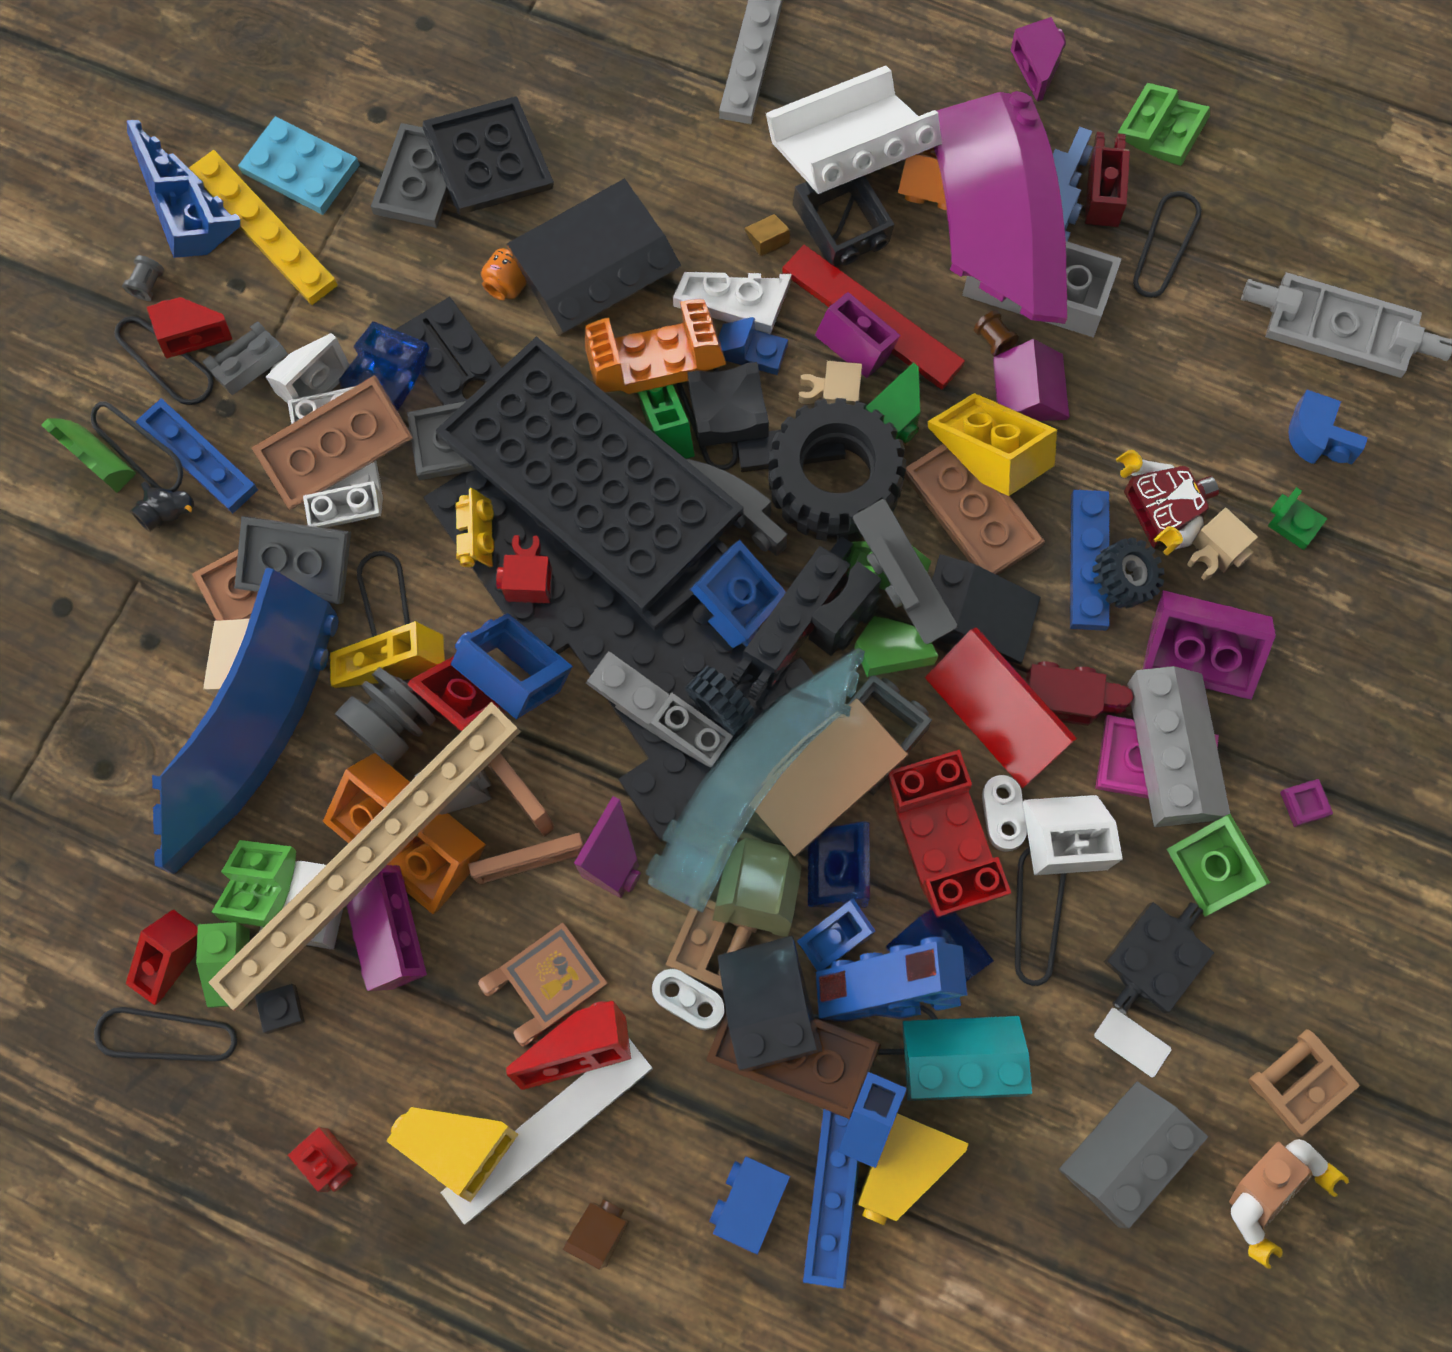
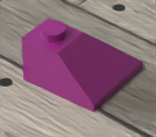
M613 796L574 864L582 878L621 899L625 891L631 892L634 889L641 872L637 871L639 862L620 799Z

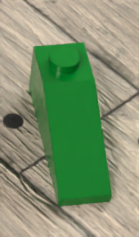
M673 384L637 392L648 429L683 458L694 457L689 422Z

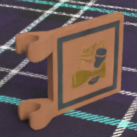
M563 922L500 968L481 978L478 982L480 989L487 997L492 996L507 982H510L535 1018L524 1023L514 1031V1036L522 1047L527 1046L546 1029L607 985L605 979Z

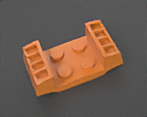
M705 300L681 301L683 323L664 326L614 338L609 318L586 325L585 349L594 384L603 392L623 391L627 394L688 381V372L708 371L726 365L717 332Z

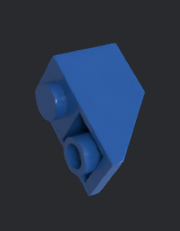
M868 1072L838 1152L876 1168L907 1088Z

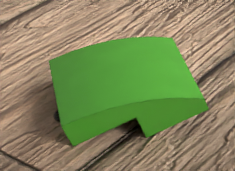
M1147 83L1118 134H1126L1125 141L1135 148L1158 159L1181 166L1210 117V107L1179 100L1178 90Z
M239 840L221 871L230 881L211 913L223 921L265 927L283 909L293 878L296 850L291 846Z

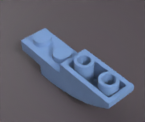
M1079 127L1068 153L1057 149L1053 153L1067 242L1070 232L1066 231L1069 223L1076 224L1083 206L1077 203L1081 189H1078L1077 186L1082 173L1077 171L1080 165L1086 167L1094 148L1088 145L1092 131Z

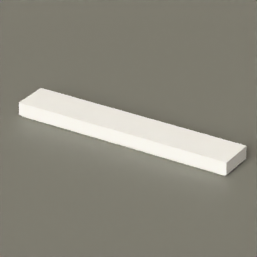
M630 1039L632 1059L585 1072L515 1130L519 1135L471 1203L458 1196L448 1187L441 1191V1194L464 1225L472 1221L653 1070Z

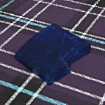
M373 321L355 343L354 348L358 355L338 381L342 388L345 389L357 386L375 375L398 411L413 388L430 347L427 342Z

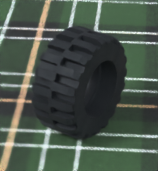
M836 398L835 403L827 404L826 399L815 401L814 408L812 409L804 405L796 410V419L787 417L781 424V432H777L773 438L772 451L769 452L768 473L769 490L772 491V500L777 509L782 508V517L788 524L796 521L798 523L797 531L804 535H808L809 531L817 533L816 539L827 541V536H837V541L840 537L848 540L849 534L854 533L856 538H861L863 536L853 520L855 514L881 499L886 500L892 512L896 508L906 472V459L903 458L905 453L903 441L896 439L898 431L892 423L889 422L886 425L883 423L885 415L876 409L872 413L867 411V404L856 401L855 405L846 404V398ZM842 443L846 450L855 453L866 463L870 470V477L864 485L854 491L830 493L817 488L806 478L803 473L804 461L813 449L821 445Z

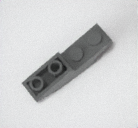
M686 459L744 507V514L733 525L740 529L744 527L752 534V540L761 550L765 552L770 550L777 557L787 548V533L769 518L771 516V501L743 480L724 470Z

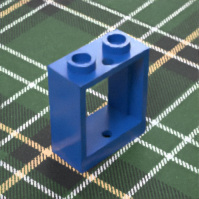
M508 613L496 620H488L481 628L472 633L469 631L464 633L455 644L457 651L450 664L516 720L558 694L573 667ZM498 648L531 676L521 682L487 653Z

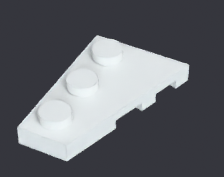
M684 272L673 297V306L681 308V301L704 299L712 318L730 323L754 317L755 330L771 334L790 287L792 274H780L779 278H761V273H748V278L729 277L726 273Z

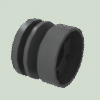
M379 667L372 675L382 686L381 690L365 681L362 687L371 700L365 704L358 698L351 696L338 709L335 716L370 749L393 766L409 749L400 733L405 729L411 734L420 737L423 731L413 719L417 717L427 726H431L436 718L429 711L423 698L412 690L406 682Z

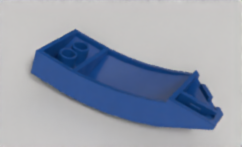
M265 569L244 638L230 671L210 708L186 744L160 776L152 775V788L160 790V804H156L153 807L154 834L161 835V848L157 849L154 853L155 866L167 873L175 874L240 812L285 749L304 713L316 684L319 671L324 670L328 661V650L326 648L329 638L335 635L338 628L337 613L329 602L274 569Z

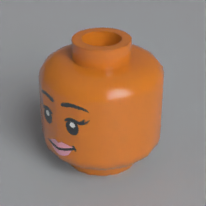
M505 248L497 249L481 271L484 289L498 300H505V298L515 299L527 284L511 252Z

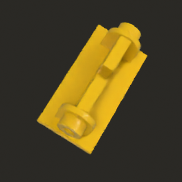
M473 488L469 489V495L460 496L459 502L456 503V529L460 531L468 529V533L457 535L456 559L460 561V566L473 567L475 561H479L488 567H493L492 553L495 547L492 538L493 506L489 498Z

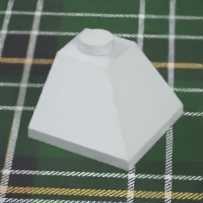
M330 333L290 353L284 360L277 362L266 376V379L274 392L288 403V400L330 392L352 371V368L337 338Z

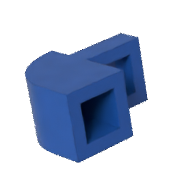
M1306 390L1297 403L1290 421L1288 432L1293 449L1302 459L1313 465L1321 454L1328 456L1334 462L1352 465L1363 452L1368 438L1333 426L1341 401L1310 390Z

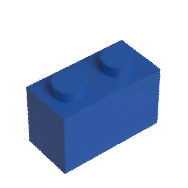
M746 1156L742 1164L735 1161L725 1183L732 1186L727 1201L718 1200L709 1221L716 1225L713 1234L758 1255L790 1176Z

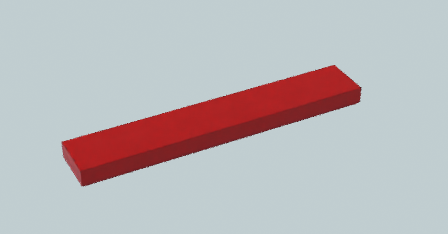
M803 245L782 267V274H792L791 280L828 307L849 292L901 335L891 353L909 366L914 362L919 366V373L941 390L946 387L964 366V359L806 245Z

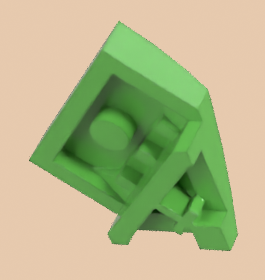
M876 616L872 618L856 641L854 652L858 654L867 677L935 665L938 658L932 642L925 644L915 626Z

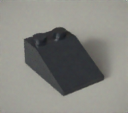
M940 554L932 582L956 621L957 628L937 640L956 645L971 629L977 627L1007 661L1021 665L1041 597L976 564Z
M792 935L718 956L729 1032L739 1071L749 1072L823 1052Z

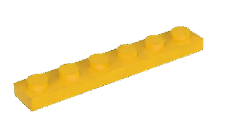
M212 150L189 167L203 182L204 189L212 197L218 196L223 201V207L231 215L237 214L239 216V228L311 305L338 286L335 278L215 150Z

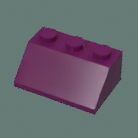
M1163 590L1152 622L1142 670L1175 666L1202 673L1206 689L1252 700L1276 636L1273 619L1270 616Z

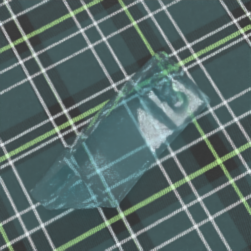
M857 648L847 652L781 695L743 730L701 781L678 821L673 819L670 821L662 838L667 844L661 856L657 854L653 856L646 870V875L650 876L647 884L703 913L738 838L758 805L782 773L811 741L835 719L849 717L851 706L845 704L846 696L852 698L855 694L859 679V673L856 670L863 661L865 651Z

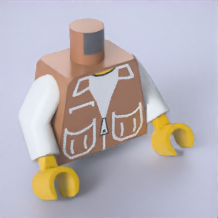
M1300 1139L1292 1141L1286 1147L1278 1141L1240 1181L1229 1201L1232 1205L1231 1216L1246 1242L1250 1244L1248 1249L1249 1256L1268 1269L1271 1268L1269 1264L1270 1255L1274 1254L1281 1258L1283 1252L1281 1247L1265 1238L1263 1229L1310 1178L1315 1176V1182L1333 1197L1338 1195L1333 1191V1188L1339 1180L1346 1184L1349 1183L1348 1177L1328 1163L1309 1143Z

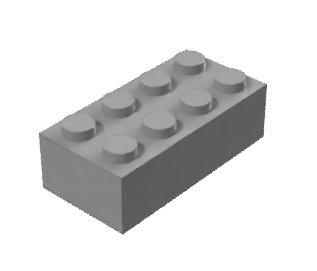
M1066 241L1068 318L1065 324L1046 323L1094 338L1122 258ZM967 276L963 291L964 297L1020 314L1021 306L1008 298L1003 302L999 301L978 288L980 285L979 280L972 276Z

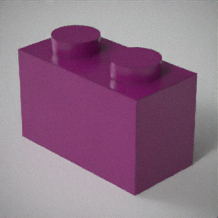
M849 292L827 309L815 334L819 340L846 362L862 364L861 375L866 379L886 363L901 336Z

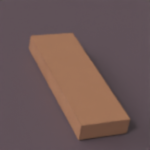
M575 833L468 864L471 877L477 884H483L574 858L581 852L584 842L580 833Z

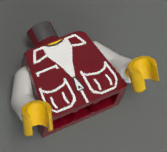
M1128 450L1116 458V462H1121L1125 466L1120 471L1121 477L1134 476L1131 477L1124 493L1151 546L1157 549L1165 544L1167 548L1163 552L1167 556L1175 549L1190 546L1204 526L1203 518L1209 510L1206 500L1219 494V488L1215 479L1212 476H1208L1195 481L1188 467H1174L1171 464L1143 460L1135 450Z

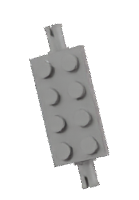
M1287 272L1278 288L1248 279L1243 290L1244 294L1241 296L1242 301L1270 308L1272 315L1266 332V338L1402 378L1406 373L1412 354L1416 352L1440 358L1443 361H1447L1452 354V339L1425 332V328L1419 325L1422 312Z

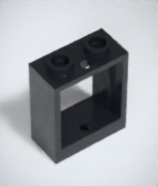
M865 176L819 194L807 181L795 186L792 205L825 259L835 267L841 264L844 266L852 264L860 255L871 250L877 252L886 247L890 242L894 222ZM850 192L871 225L872 230L840 245H836L814 208Z

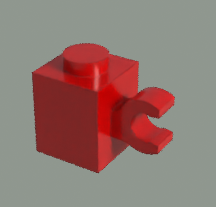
M515 535L512 540V547L516 555H504L503 567H498L497 589L502 590L506 602L550 603L553 569L548 556H539L541 552L539 537L533 536V545L529 549H522L520 536Z
M318 1127L287 1155L317 1192L338 1191L353 1177L350 1171L358 1165L328 1128Z

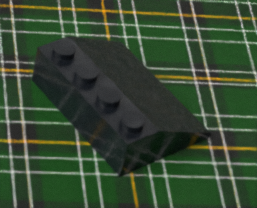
M625 178L506 244L557 336L564 334L681 267L665 234Z

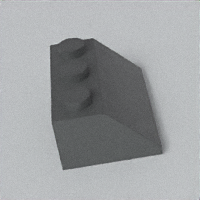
M1137 1081L1058 1170L1119 1228L1129 1229L1205 1142L1208 1136L1177 1107Z

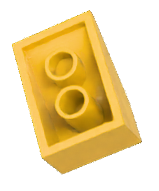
M973 393L928 421V428L982 484L1007 496L1012 495L1055 466L1057 429L976 393Z

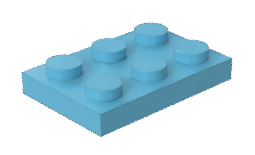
M275 116L238 167L242 174L324 215L359 167L357 157Z

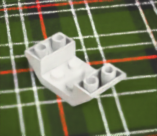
M354 387L288 400L291 424ZM377 461L323 492L304 495L303 499L308 525L326 528L381 516L383 495Z

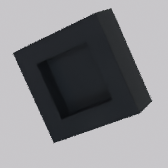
M289 984L255 996L263 1033H273L305 1022L296 985Z

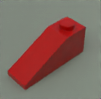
M614 1001L596 1002L590 1005L589 1008L576 1011L506 1067L507 1076L521 1090H525L632 1059L626 1016Z

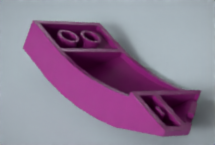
M1019 91L1012 93L998 92L937 110L942 144L935 146L934 150L940 168L946 200L952 261L950 270L960 277L972 276L979 280L980 285L978 288L1001 302L1006 300V298L1010 299L1022 307L1020 314L1030 320L1065 324L1068 318L1067 273L1062 201L1052 150L1032 97Z

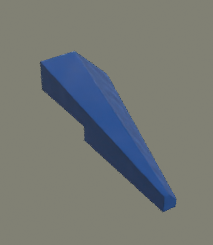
M127 120V133L173 258L208 255L240 227L239 216L237 214L231 215L223 207V201L218 196L212 197L204 189L203 182L173 153L167 154L161 148L158 138L155 136L150 137L142 130L139 120Z

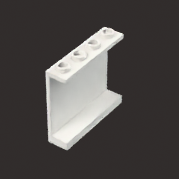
M887 66L766 113L773 145L818 194L942 144L938 112L934 110L921 116L916 115L895 95L892 71Z

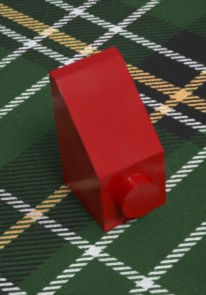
M182 297L163 300L158 304L146 307L157 341L166 359L233 339L222 313Z
M173 909L142 930L126 985L154 1006L158 1004L194 958L197 950L198 927Z

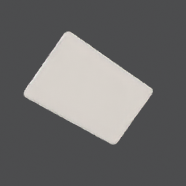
M1115 1008L1110 1010L1094 1035L1095 1038L1150 1077L1156 1075L1171 1052V1047Z

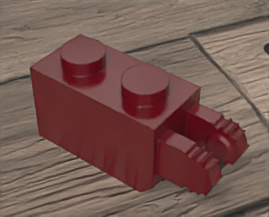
M1097 132L1088 167L1085 224L1119 227L1127 205L1130 150L1125 149L1126 134H1118L1114 140V147L1110 148L1104 147V132Z
M1043 661L1037 663V665L1032 664L1026 675V683L1064 723L1089 726L1097 720L1101 713H1115V715L1124 713L1134 698L1132 689L1124 685L1120 686V684L1106 682L1107 674L1096 673V670L1090 667H1076L1072 670L1059 668V665L1054 662Z

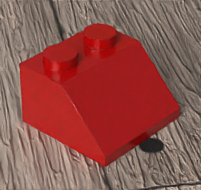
M454 656L410 679L408 683L412 690L461 732L491 702L504 715L506 713L501 706L450 665Z

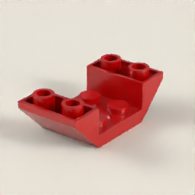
M960 749L892 770L888 774V780L896 817L921 889L935 915L941 917L1011 895V890L999 857L993 858L969 794L972 782Z

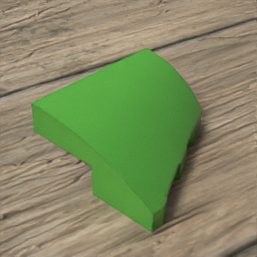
M49 418L41 425L116 493L136 475L132 468L90 431L78 423L65 419Z

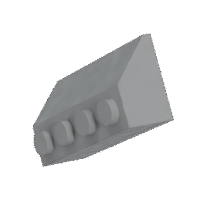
M1175 666L1136 670L1127 685L1129 689H1132L1131 691L1134 696L1131 706L1154 827L1217 821L1230 814L1202 673Z

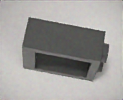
M875 675L871 676L846 707L856 698L864 706L872 697L914 729L900 745L909 754L929 730L932 721L928 717L929 712L920 703L914 700L909 702L899 694L900 690L890 680L886 678L880 680ZM888 775L874 786L869 793L874 796L886 782Z

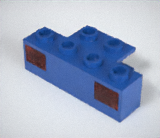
M943 937L924 938L921 940V945L916 947L912 945L893 946L890 948V953L885 955L883 953L860 955V961L857 962L852 960L834 961L831 963V968L816 972L819 1019L848 1022L871 1016L903 1019L921 1015L920 1002L934 1004V1010L940 1011L961 1006L960 997L967 995L962 946L945 943V938Z

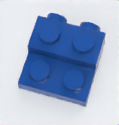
M740 540L733 544L690 589L713 614L708 622L732 648L741 643L745 647L748 646L758 632L759 626L766 621L786 593Z

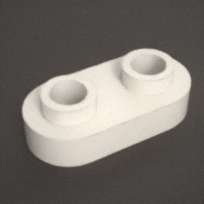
M998 775L986 783L982 792L987 836L990 843L1000 851L1009 852L1017 849L1023 843L1027 835V827L1019 784L1009 776ZM998 788H1005L1009 792V798L1001 799L998 797L996 790ZM1002 825H1011L1014 828V835H1005L1001 829Z
M676 969L664 970L654 979L652 993L656 1002L664 1009L701 1030L712 1029L722 1021L725 1012L724 1003L715 991ZM669 984L679 986L680 990L677 996L668 997L665 994V989ZM707 1003L712 1006L713 1012L710 1016L702 1017L698 1014V1008L701 1004Z

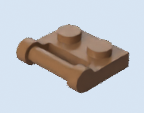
M697 894L665 965L670 969L679 970L689 977L723 992L720 968L717 974L708 971L707 968L727 924L713 921L716 902ZM730 923L735 925L737 930L726 953L744 949L751 933L756 934L757 929Z
M1307 1029L1297 1037L1298 1042L1263 1073L1256 1072L1248 1079L1251 1087L1267 1101L1297 1137H1302L1360 1086L1321 1040ZM1309 1054L1313 1055L1318 1063L1284 1093L1280 1094L1273 1085Z

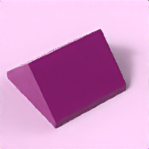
M1032 339L993 358L996 401L998 404L1037 421L1069 419L1062 353Z

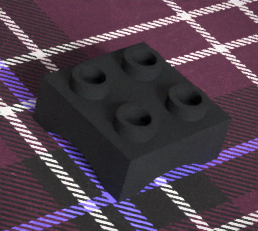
M757 362L746 363L725 371L705 372L699 370L688 372L689 392L699 447L769 437V420L763 399Z
M857 562L850 570L848 582L841 594L830 603L820 606L811 616L815 629L810 633L809 640L830 656L838 648L842 651L845 650L856 635L854 629L860 621L866 624L877 611L878 606L876 603L881 597V594L878 592L881 578L860 562Z

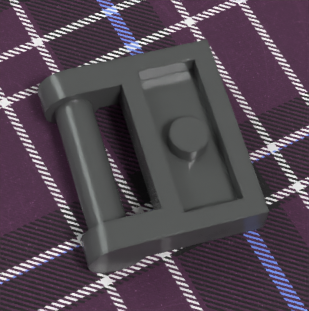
M258 321L249 327L251 331L214 358L210 355L202 361L209 372L232 396L288 355L281 343L267 332Z

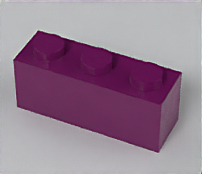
M386 865L346 905L352 926L353 939L356 943L361 964V974L367 991L392 990L427 975L401 868L399 865Z

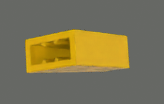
M411 1107L407 1113L402 1114L395 1121L387 1142L458 1196L471 1203L519 1134L502 1121Z
M897 1113L877 1167L873 1168L870 1166L856 1205L864 1208L862 1216L881 1225H885L887 1218L897 1221L966 1152L969 1143Z

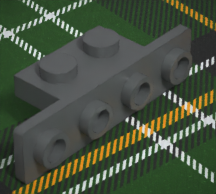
M881 499L855 514L853 520L872 551L871 554L866 556L877 576L884 572L890 583V586L885 588L887 594L896 608L903 605L923 642L930 644L956 629V621L886 500Z

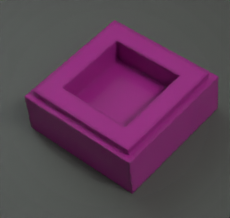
M1319 779L1286 788L1280 792L1294 827L1333 815Z

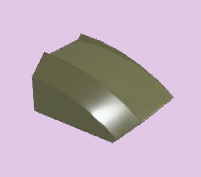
M747 837L730 847L727 851L712 920L726 924L728 922L769 931L774 935L788 937L801 874V864L798 859L792 855L786 846Z

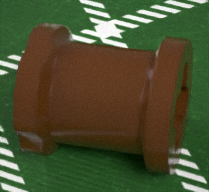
M998 310L990 311L981 317L974 326V332L977 335H982L991 346L990 351L994 357L1010 350L1019 339L1017 333L1014 331L1010 332L1001 320L1002 315Z

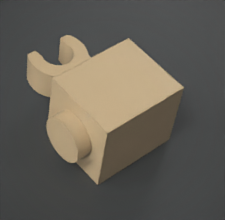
M827 361L825 378L815 377L811 374L801 375L800 385L809 386L813 390L810 392H799V402L802 404H812L820 397H823V399H826L827 404L835 403L836 398H846V404L855 405L856 401H859L862 364Z
M1225 507L1200 530L1192 542L1199 551L1192 555L1187 565L1192 567L1198 561L1206 563L1208 569L1201 577L1203 580L1211 578L1217 568L1223 573L1233 564L1239 568L1254 553L1250 547L1258 536Z

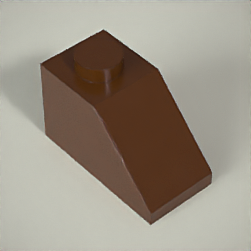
M605 1199L602 1200L600 1205L594 1202L590 1203L567 1240L563 1250L599 1270L607 1267L629 1223L628 1220L621 1217L624 1209Z

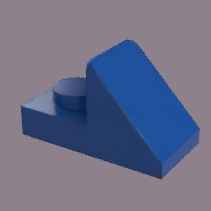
M754 317L723 324L718 336L725 361L739 365L757 362L760 371L778 375L788 347V339L755 330Z
M851 899L797 940L815 969L821 971L830 967L832 962L838 961L852 949L867 942L876 931L856 901Z

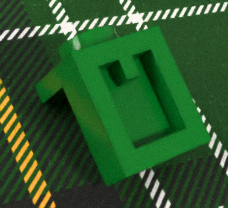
M1296 487L1289 497L1282 493L1271 508L1270 512L1275 516L1268 527L1302 550H1305L1327 518L1298 500L1297 498L1302 490Z

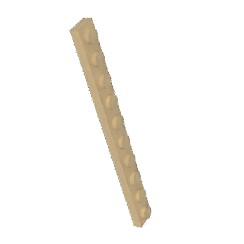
M491 702L208 982L233 1011L243 1009L521 731Z

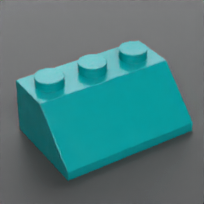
M1019 1016L902 1021L907 1101L1021 1097L1032 1094L1029 1052Z

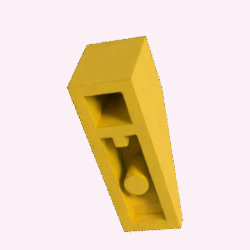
M414 621L331 652V686L334 688L362 685L365 681L371 684L379 683L372 675L379 667L402 680L412 679L445 661L443 634Z

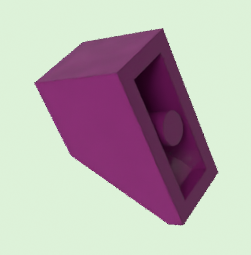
M1052 17L1015 29L1010 50L1037 102L1043 100L1059 66L1063 48L1066 45L1064 33L1060 28L1057 29Z

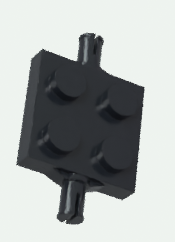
M1154 902L1149 903L1103 963L1117 973L1126 986L1112 1003L1115 1008H1119L1120 1012L1126 1014L1135 1000L1140 997L1149 1000L1163 1013H1169L1214 954L1209 947L1196 938L1194 932L1190 929L1199 916L1203 914V910L1197 908L1198 905L1190 902L1180 917L1175 918L1167 914Z

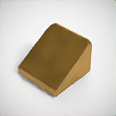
M775 214L745 227V232L759 256L790 243L789 228Z

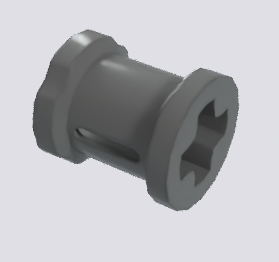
M137 255L133 261L136 266L129 280L124 281L122 288L138 299L151 301L153 297L151 291L157 278L164 274L165 269L155 260Z

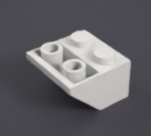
M1097 795L1028 799L1023 801L1034 875L1103 871L1110 869L1123 860L1116 821Z

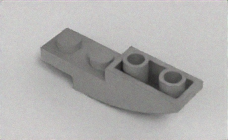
M609 651L586 682L587 685L614 703L616 709L633 721L709 767L713 766L733 737L673 693L669 695Z

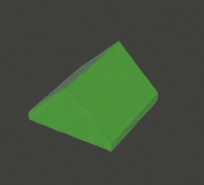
M1231 814L1220 818L1167 848L1199 908L1203 910L1204 917L1258 891L1270 883Z

